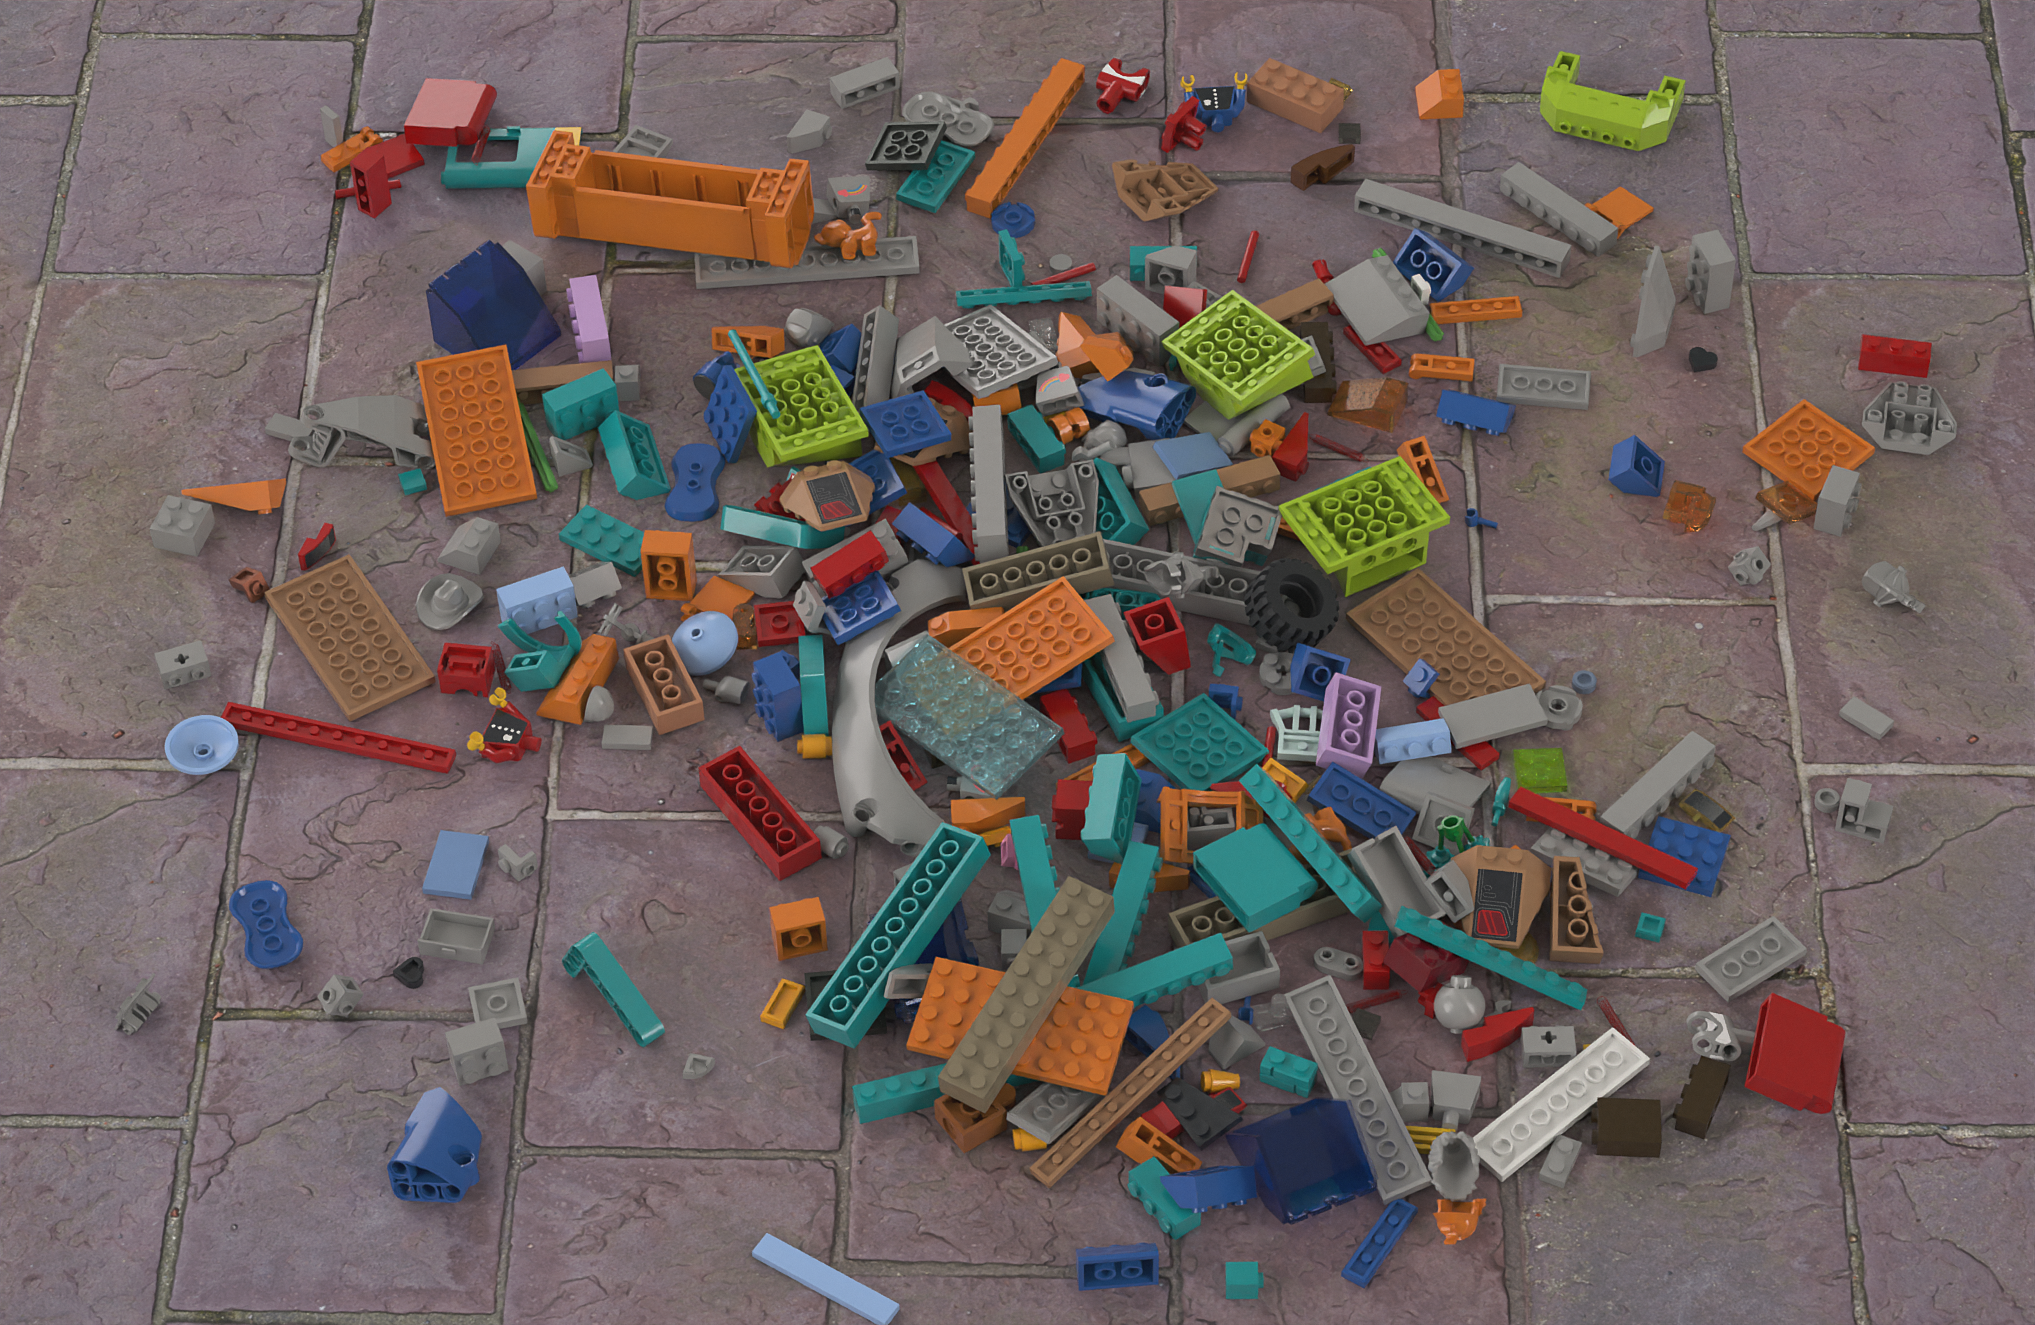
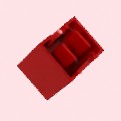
M445 642L437 668L441 693L455 694L459 689H466L472 692L474 696L478 697V691H482L483 697H488L495 674L492 647Z
M1058 779L1057 793L1052 796L1051 809H1053L1052 822H1057L1055 828L1056 839L1081 840V830L1085 827L1086 822L1085 809L1088 807L1090 800L1089 787L1092 786L1093 781Z

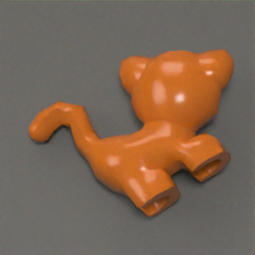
M880 212L865 213L861 219L864 226L856 230H852L850 225L840 219L829 222L823 227L821 233L814 235V240L820 245L840 248L843 259H854L857 250H861L864 256H874L877 252L875 245L878 232L870 220H880L882 215Z
M1332 807L1319 810L1314 816L1311 813L1305 814L1327 841L1340 842L1344 851L1352 849L1346 827L1337 818ZM1294 844L1291 845L1288 850L1302 865L1309 864Z

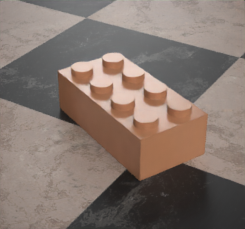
M1271 58L1247 82L1248 103L1318 133H1322L1343 109V88Z
M669 634L623 649L626 669L659 735L705 720L703 701Z

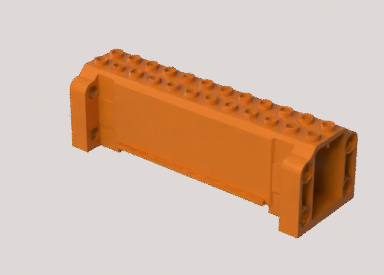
M553 131L526 185L533 232L536 237L556 239L557 236L765 261L770 262L771 266L793 268L794 265H798L810 238L811 224L814 218V201L808 160L790 158L785 170L769 168L757 170L595 150L592 153L590 147L575 145L573 132Z

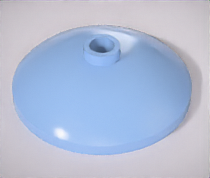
M705 611L685 620L675 631L672 642L688 674L701 676L720 669L730 660L737 647L738 631L733 621L727 615L717 611Z
M212 715L194 716L180 722L170 731L165 741V753L169 763L183 773L192 775L209 774L220 770L231 762L237 753L239 739L235 728L227 720Z

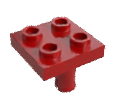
M1194 96L1187 102L1183 101L1178 110L1167 117L1165 121L1166 128L1161 137L1163 139L1161 146L1163 151L1169 153L1180 142H1183L1195 151L1201 148L1203 139L1200 137L1206 131L1207 125L1195 118L1199 100Z

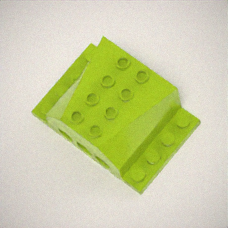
M1231 290L1162 341L1164 348L1177 357L1183 374L1191 385L1196 388V392L1202 400L1207 401L1215 410L1229 420L1314 378L1308 360L1315 355L1314 349L1234 290Z
M818 345L754 363L769 393H772L777 401L776 406L781 414L777 419H773L769 411L764 408L761 403V396L745 366L734 369L757 410L749 433L767 468L862 456L861 438L869 436L868 428Z
M1401 456L1279 505V510L1284 520L1327 574L1335 573L1345 597L1426 564L1429 532L1450 524V516Z

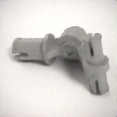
M614 603L609 614H605L603 618L605 621L598 631L607 637V634L614 625L621 630V635L626 641L634 642L637 640L635 645L655 639L647 634V630H644L640 635L639 628L633 623L623 625L616 619L623 607Z

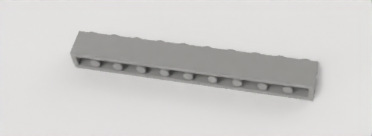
M1365 179L1355 195V212L1410 230L1417 228L1428 232L1435 238L1558 278L1561 277L1570 262L1572 246L1570 244L1378 182Z

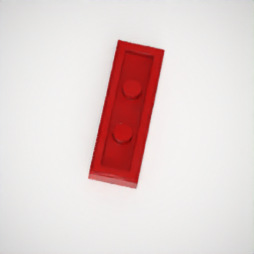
M1351 325L1343 328V334L1382 374L1401 366L1402 360L1385 342L1365 346Z

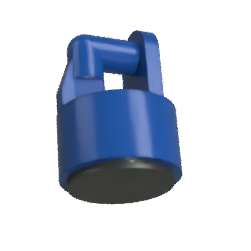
M726 351L712 361L706 362L693 376L695 388L705 398L710 399L723 365H732L733 369L740 368V365L735 363L731 352Z

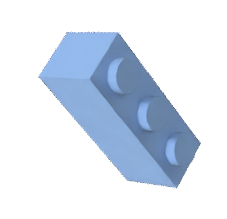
M1444 718L1376 729L1374 754L1379 764L1452 753L1450 730Z

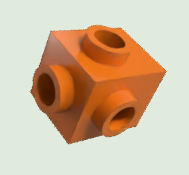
M1265 419L1260 427L1254 429L1250 435L1251 452L1258 457L1270 455L1272 458L1285 439V428Z

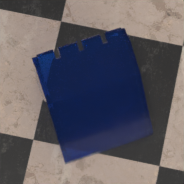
M487 240L476 248L481 255L475 250L461 259L460 263H456L443 273L448 279L440 275L428 284L430 289L426 290L433 339L435 343L453 355L507 345L511 370H516L560 337L561 329L524 268L499 242L494 244L491 240Z
M1316 1097L1225 1134L1228 1145L1240 1165L1254 1166L1257 1193L1265 1207L1283 1225L1286 1223L1293 1225L1308 1219V1214L1313 1217L1332 1209V1205L1335 1207L1355 1200V1195L1362 1197L1377 1191V1180L1379 1178L1352 1102L1349 1099Z

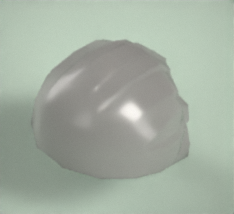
M1106 420L1095 429L1089 430L1081 440L1084 443L1083 448L1088 450L1108 441L1113 443L1114 448L1125 447L1127 443L1125 430L1118 423L1111 420Z
M596 685L592 689L587 701L583 722L594 723V721H604L612 715L614 711L613 697L604 687Z

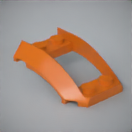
M1165 786L1156 802L1161 803L1159 855L1163 858V861L1193 864V852L1195 851L1187 850V806L1236 808V831L1243 827L1248 830L1263 823V808L1255 799L1249 798L1245 791L1180 790Z

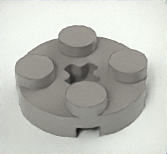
M1279 652L1265 655L1264 661L1260 665L1259 678L1261 684L1264 687L1266 685L1270 688L1272 693L1277 695L1294 694V692H1291L1290 671L1294 653ZM1285 671L1288 673L1286 674V676H1282V674L1279 672Z
M1556 685L1550 686L1549 690L1544 692L1541 690L1537 693L1536 697L1548 718V723L1544 726L1568 731L1581 718L1583 704L1581 698L1579 700L1576 697V692L1572 689ZM1561 705V710H1556L1553 707Z

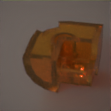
M1674 480L1664 509L1663 519L1670 520L1673 523H1684V532L1702 530L1710 521L1716 505V497L1706 493L1705 487Z

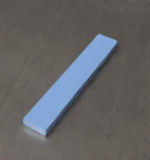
M768 1233L765 1234L752 1251V1257L877 1325H888L900 1310L899 1304Z

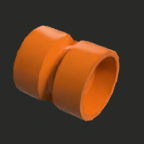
M1080 407L1066 411L1065 415L1059 414L1051 417L1047 422L1048 427L1051 426L1057 440L1059 442L1062 441L1064 445L1071 442L1073 437L1079 439L1085 436L1090 430L1088 419Z

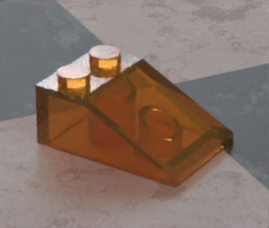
M1389 377L1342 381L1327 415L1393 433L1407 404L1409 383Z

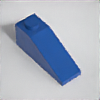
M1145 1004L1131 1015L1124 1038L1148 1058L1170 1036L1162 1016ZM1180 1066L1169 1076L1170 1078H1180Z

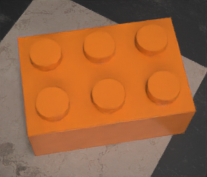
M645 530L641 546V560L646 598L692 601L697 583L692 533Z

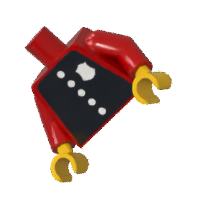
M500 687L496 688L494 691L496 695L492 694L489 697V701L492 705H500L501 708H496L483 735L476 731L471 733L467 747L472 751L479 749V753L483 758H488L494 763L518 762L522 759L526 749L538 752L542 739L533 736L530 721L510 701H505L506 691Z

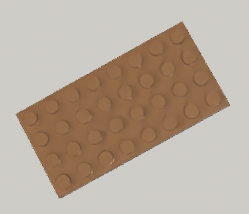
M350 554L264 592L266 600L349 722L436 682L435 675Z
M1419 568L1346 613V620L1405 674L1409 673L1419 658L1424 659L1440 675L1427 692L1431 697L1435 696L1444 706L1529 683L1535 694L1546 687V681Z

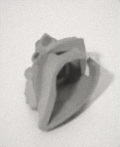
M1175 552L1174 556L1167 560L1157 561L1144 568V575L1147 582L1162 595L1169 596L1175 594V598L1181 599L1185 598V593L1194 589L1203 579L1208 580V577L1218 578V568L1216 566H1198V564H1193L1184 558L1183 552Z
M1887 561L1879 562L1872 565L1862 578L1863 588L1875 597L1873 603L1879 607H1882L1883 604H1892L1900 601L1906 607L1909 606L1918 613H1921L1926 604L1917 600L1914 595L1909 594V584L1905 575L1908 570L1901 565L1896 569Z

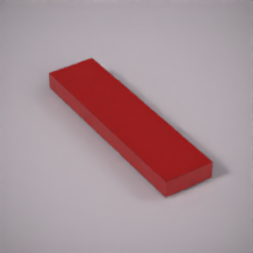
M1432 696L1416 707V713L1425 721L1441 719L1438 710L1439 707L1444 705L1435 696ZM1486 741L1457 749L1481 771L1500 757V753Z

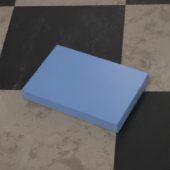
M1210 432L1155 441L1153 445L1154 450L1176 480L1233 465Z
M440 830L422 887L423 894L472 900L489 845V836Z

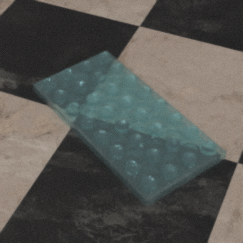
M928 634L875 684V708L878 716L885 721L890 720L895 728L996 800L1065 734L1061 726Z

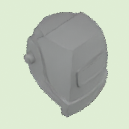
M800 308L792 311L786 321L784 332L786 337L797 346L812 347L821 343L835 324L815 311Z

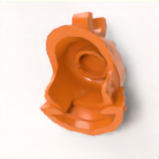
M1437 1199L1438 1212L1432 1214L1437 1220L1440 1232L1446 1236L1444 1245L1456 1244L1457 1240H1465V1238L1473 1234L1477 1226L1478 1217L1481 1216L1487 1199H1474L1473 1202H1452L1449 1199Z

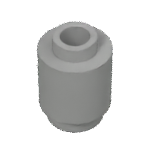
M818 826L815 829L814 833L820 839L821 851L833 859L843 857L847 853L849 848L847 837L828 826Z

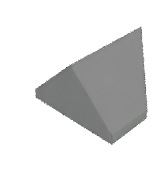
M1231 1015V1018L1210 1037L1208 1053L1224 1070L1263 1048L1265 1042L1250 1025Z

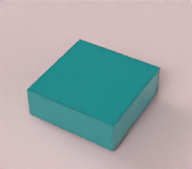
M420 468L398 474L405 496L427 490V484Z
M1642 912L1635 931V937L1659 943L1666 918Z

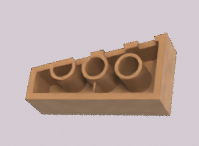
M1554 856L1551 865L1549 961L1600 964L1603 949L1602 945H1600L1597 925L1593 918L1592 905L1588 898L1580 858Z

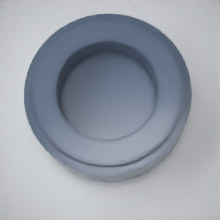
M1578 671L1573 675L1572 688L1579 694H1590L1596 688V676L1590 671Z

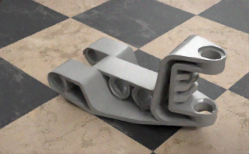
M397 395L361 396L306 406L300 418L301 423L307 428L315 430L313 436L294 437L288 448V452L293 458L316 467H326L345 440H354L390 447L396 464L400 466L423 470L431 469L435 466L432 443L419 438V436L430 435L425 406ZM307 415H314L317 418V420H312L308 418ZM294 446H302L305 450L300 451L296 449Z

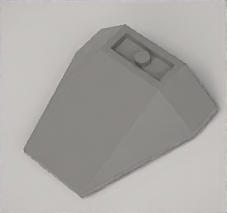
M1655 246L1653 253L1648 254L1645 266L1648 270L1643 269L1641 283H1644L1639 293L1641 306L1636 334H1632L1630 347H1634L1633 357H1640L1664 347L1674 316L1676 298L1659 246Z
M936 316L897 339L890 391L891 399L914 393L912 389L913 384L918 383L943 366L953 376H956L973 365L969 350Z
M1904 381L1889 382L1863 411L1862 426L1882 449L1930 455L1956 438L1957 422L1937 388L1926 384L1912 385Z
M1093 459L1071 463L1065 470L1028 476L1027 471L1004 475L1009 498L1040 547L1096 533L1099 480Z

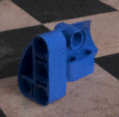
M1122 371L1108 382L1102 376L1078 387L1084 402V406L1080 408L1086 416L1101 422L1111 420L1118 424L1121 422L1137 427L1146 439L1149 440L1175 438L1196 398V388L1194 386L1170 380L1166 375L1160 373L1149 375Z
M441 1087L424 1092L406 1122L405 1137L387 1165L393 1193L401 1200L460 1202L468 1188L477 1184L480 1180L477 1163L482 1134L466 1111Z

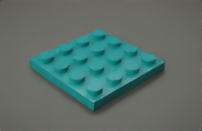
M1202 693L1131 736V744L1181 789L1212 791L1210 789L1212 783L1230 781L1261 762L1269 753V750L1205 693Z

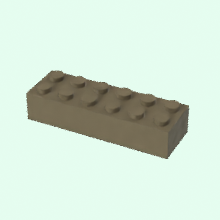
M1101 531L962 569L971 609L1002 607L1004 612H1007L1063 576L1078 594L1115 585Z

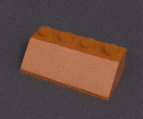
M592 634L582 641L579 653L571 658L570 664L562 673L559 683L554 688H550L536 712L537 716L581 725L592 689L596 685L604 686L619 660L615 638Z

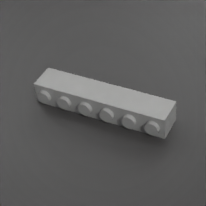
M1520 162L1501 174L1500 191L1505 196L1510 197L1522 207L1534 213L1538 218H1541L1553 228L1583 246L1587 251L1600 257L1617 244L1618 227Z
M880 305L864 314L852 400L859 415L861 407L889 400L899 318Z
M1111 594L1084 600L1114 637L1115 642L1099 651V655L1127 722L1156 716V705H1159L1158 695L1156 691L1151 690L1150 676L1143 671L1142 657L1135 652L1136 644L1134 638H1129L1128 624L1126 620L1121 619L1119 603L1114 602Z
M1691 731L1600 816V823L1635 839L1644 826L1648 827L1659 812H1664L1675 797L1679 798L1690 783L1693 784L1697 781L1700 773L1712 767L1715 762L1716 746Z

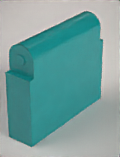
M1264 823L1248 830L1243 827L1193 852L1194 870L1249 933L1299 908L1300 902L1311 897L1318 888L1317 881Z

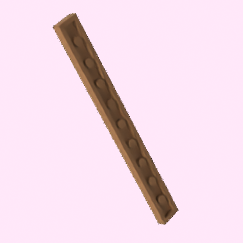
M1211 998L1030 1167L1031 1174L1048 1188L1054 1185L1231 1018V1012L1214 998Z

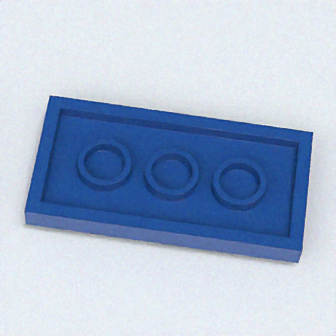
M1333 761L1306 800L1321 810L1332 807L1335 815L1342 823L1369 839H1374L1377 835L1394 826H1397L1401 835H1403L1417 813Z

